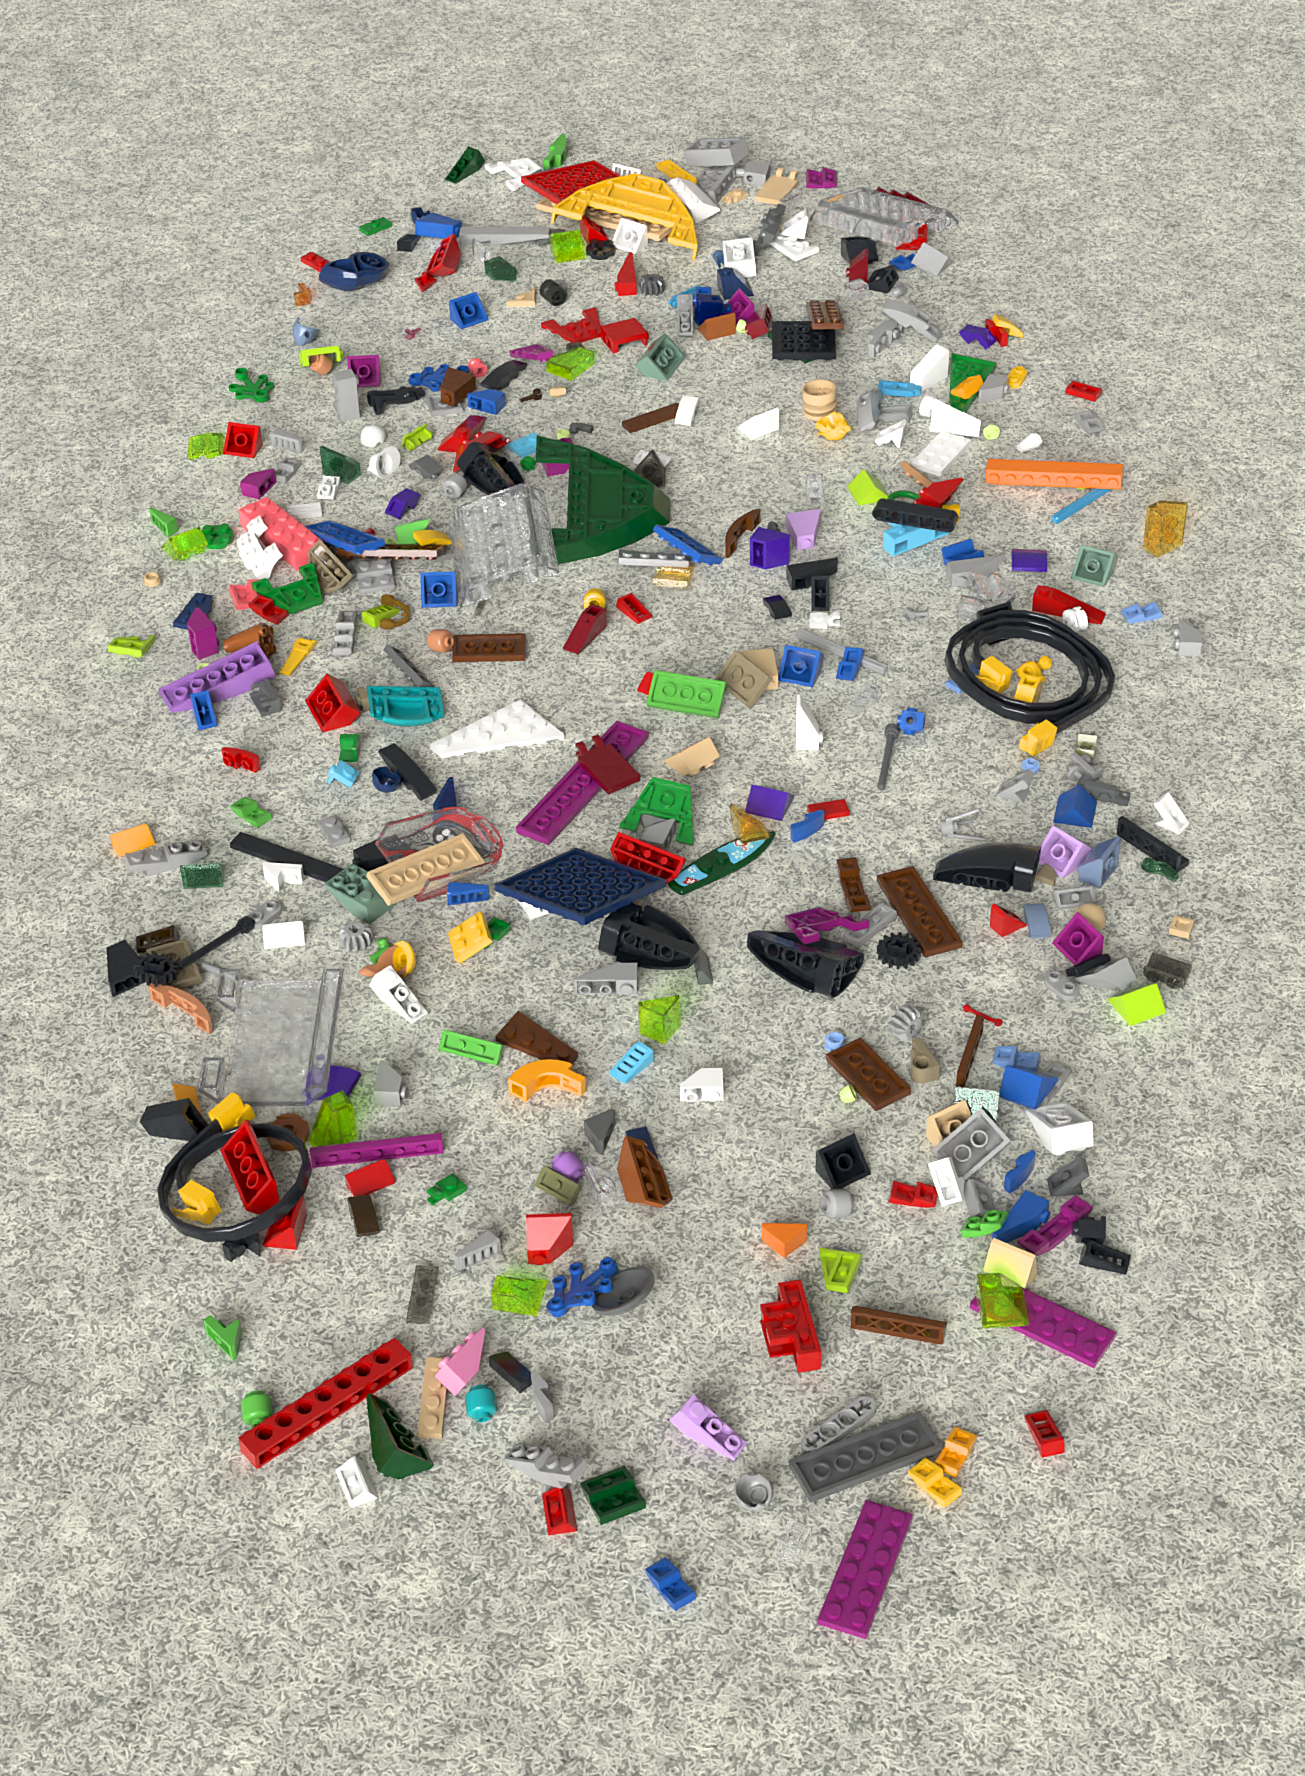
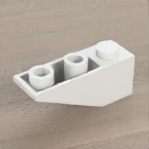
M391 965L374 975L369 984L380 1000L411 1024L428 1014Z

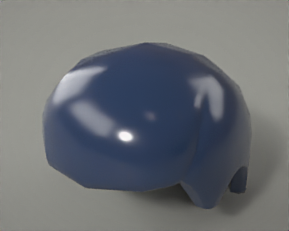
M421 207L412 208L411 220L416 224V220L431 213L429 210L426 213L423 212Z
M386 766L378 767L372 773L373 785L380 792H394L401 786L402 778L398 775V772L391 773Z

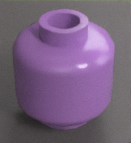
M561 1151L552 1160V1169L576 1182L583 1177L584 1163L572 1151Z

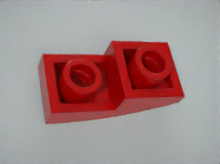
M223 747L221 749L222 760L226 766H231L236 770L243 766L244 769L254 773L261 770L258 755L238 748Z

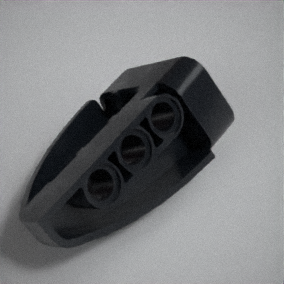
M764 930L749 932L747 937L748 949L769 970L808 993L817 992L831 998L840 995L851 984L864 962L863 953L849 949L845 944L820 938V941L803 944L794 933Z

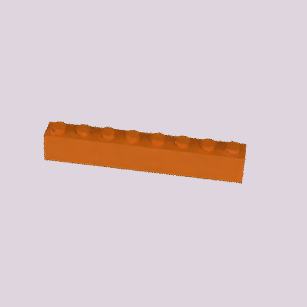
M988 459L985 469L986 483L999 485L1121 489L1123 483V464Z

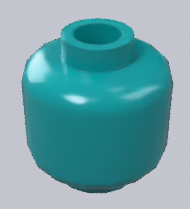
M475 1385L469 1389L465 1395L468 1417L476 1419L477 1422L481 1423L489 1421L490 1417L496 1414L497 1402L494 1390L488 1388L487 1385Z

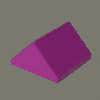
M739 288L720 313L722 315L735 313L737 326L739 320L742 319L747 322L754 314V303Z
M379 355L347 356L348 369H352L359 379L357 388L381 386Z
M1077 912L1052 944L1076 965L1102 954L1104 936Z

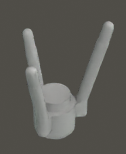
M979 808L940 820L941 834L947 835L948 839L988 840L984 837L954 834V832L958 831L957 826L973 823L972 819L956 820L978 813L980 811Z

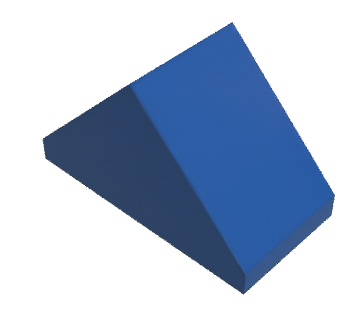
M208 690L190 694L192 712L198 729L203 730L216 727L217 723Z

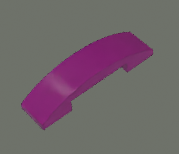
M1075 1195L1061 1206V1211L1058 1215L1039 1230H1030L1017 1241V1244L1036 1256L1047 1253L1072 1234V1222L1088 1217L1093 1210V1206Z

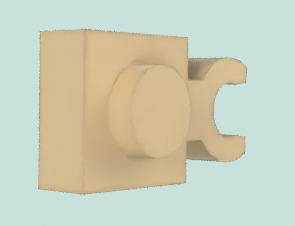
M735 188L722 197V202L727 201V205H731L733 201L739 202L747 198L748 193L740 188Z

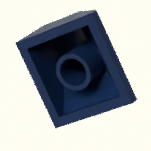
M729 267L717 269V286L724 300L731 299L739 288L748 297L754 296L747 279L736 270Z

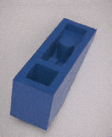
M1025 1190L1008 1212L1009 1215L1002 1227L993 1232L992 1239L995 1238L1009 1243L1024 1236L1032 1229L1034 1231L1037 1230L1042 1223L1046 1224L1051 1214L1049 1211L1050 1201Z

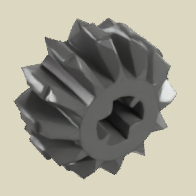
M647 274V276H642L640 279L639 287L641 293H644L645 296L648 294L650 296H657L664 291L665 283L663 277L659 276V274Z

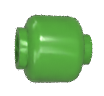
M259 1390L246 1394V1397L241 1400V1413L244 1423L252 1425V1428H254L266 1418L273 1416L272 1399L269 1395Z

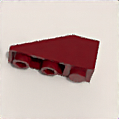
M590 604L581 613L563 649L579 655L607 627L606 609Z

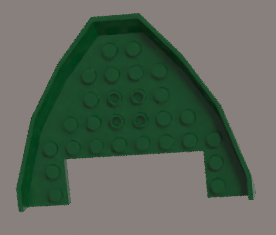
M537 435L536 463L569 464L567 529L532 528L531 567L553 566L601 556L645 538L654 532L655 525L665 526L670 523V498L644 477L625 465L586 447Z

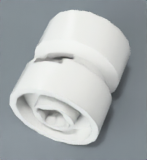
M926 395L920 404V415L931 418L934 399L937 400V398ZM938 399L940 402L950 406L948 401Z

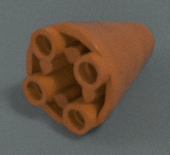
M259 623L229 636L228 639L224 640V649L226 653L231 654L257 641L266 657L270 658L277 651L276 645L273 642L274 629L266 623Z

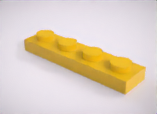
M667 159L656 163L657 169L671 179L679 177L697 184V179L671 160Z

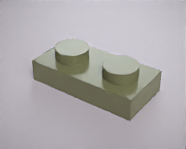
M544 1165L534 1185L568 1205L575 1203L582 1188L581 1184Z

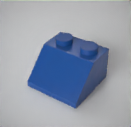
M785 645L778 681L813 687L821 672L824 654L820 651Z

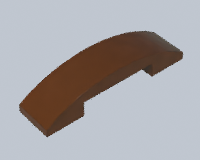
M755 509L742 515L729 527L725 537L726 558H729L737 550V540L746 530L753 532L760 524V509Z
M856 857L837 859L839 880L848 910L850 912L870 911L871 905L868 895H865Z

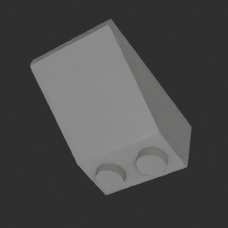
M980 1108L931 1152L938 1160L952 1157L958 1178L963 1176L965 1182L1010 1145L1011 1140L985 1111Z

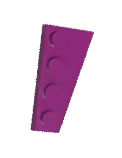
M540 343L509 350L511 357L540 360V362L548 361L550 357H554L553 351Z

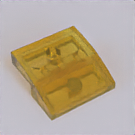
M657 566L653 585L688 588L694 572V566H689L688 568Z

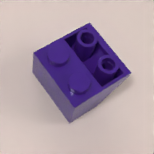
M758 527L750 537V566L766 570L788 565L790 563V534Z

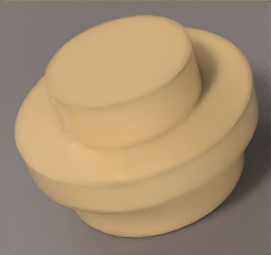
M149 572L145 574L143 583L145 586L154 587L161 583V578L156 572Z

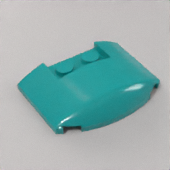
M367 686L366 688L370 716L384 723L395 726L414 727L426 725L444 717L440 687Z

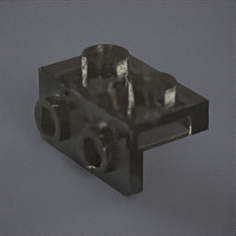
M1152 952L1147 966L1143 968V973L1146 979L1151 982L1157 983L1160 981L1166 983V986L1169 988L1184 989L1192 970V965Z

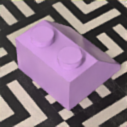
M1052 826L1041 844L1039 863L1051 866L1057 875L1065 878L1075 871L1081 862L1086 860L1089 851L1093 848L1065 831Z

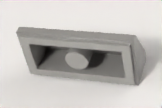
M1093 885L1054 890L1051 894L1057 910L1076 908L1088 902L1097 904Z
M969 1178L964 1184V1198L970 1217L977 1216L983 1218L987 1210H996L988 1183Z

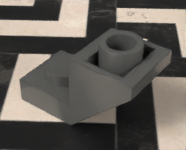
M429 455L408 464L411 470L417 468L424 479L428 477L433 479L439 476L438 472L443 470V467Z

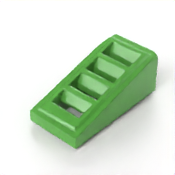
M153 507L149 508L151 522L164 534L170 537L178 532L176 518Z

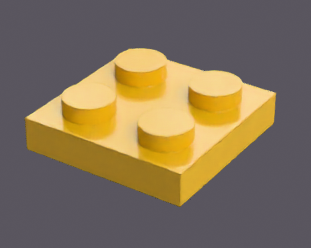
M481 911L448 932L455 960L459 963H462L493 942L485 915Z

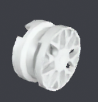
M1079 606L1065 610L1062 615L1063 624L1075 632L1084 631L1088 627L1086 613L1084 610H1080L1081 607Z

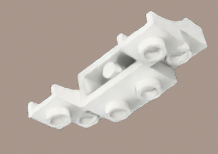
M260 515L246 525L248 532L236 540L240 550L239 555L245 561V566L253 571L258 580L270 578L273 566L283 556L275 543L266 548L259 539L261 534L268 529Z

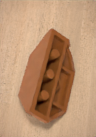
M625 1136L617 1171L626 1201L646 1207L663 1208L673 1200L663 1167L654 1154L647 1149L648 1145L645 1141Z

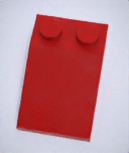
M960 477L932 483L928 488L924 487L918 494L920 498L917 497L913 503L942 508V505H946L964 479Z

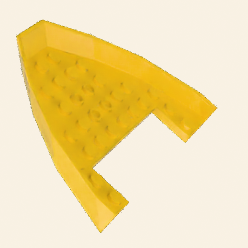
M637 173L607 179L577 190L553 207L551 223L553 224L559 215L581 220L587 207L591 206L595 209L607 210L610 213L615 212L623 216L634 217L638 220L649 221L653 224H661L668 228L672 227L668 243L694 249L692 256L694 260L698 254V244L691 215L681 199L660 179Z

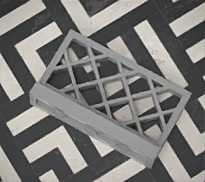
M729 165L726 169H704L696 178V185L705 194H708L707 196L716 205L737 179L735 165Z

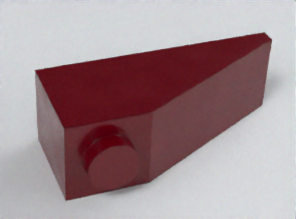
M763 304L746 322L745 331L752 339L766 334L770 330L773 317L767 304Z

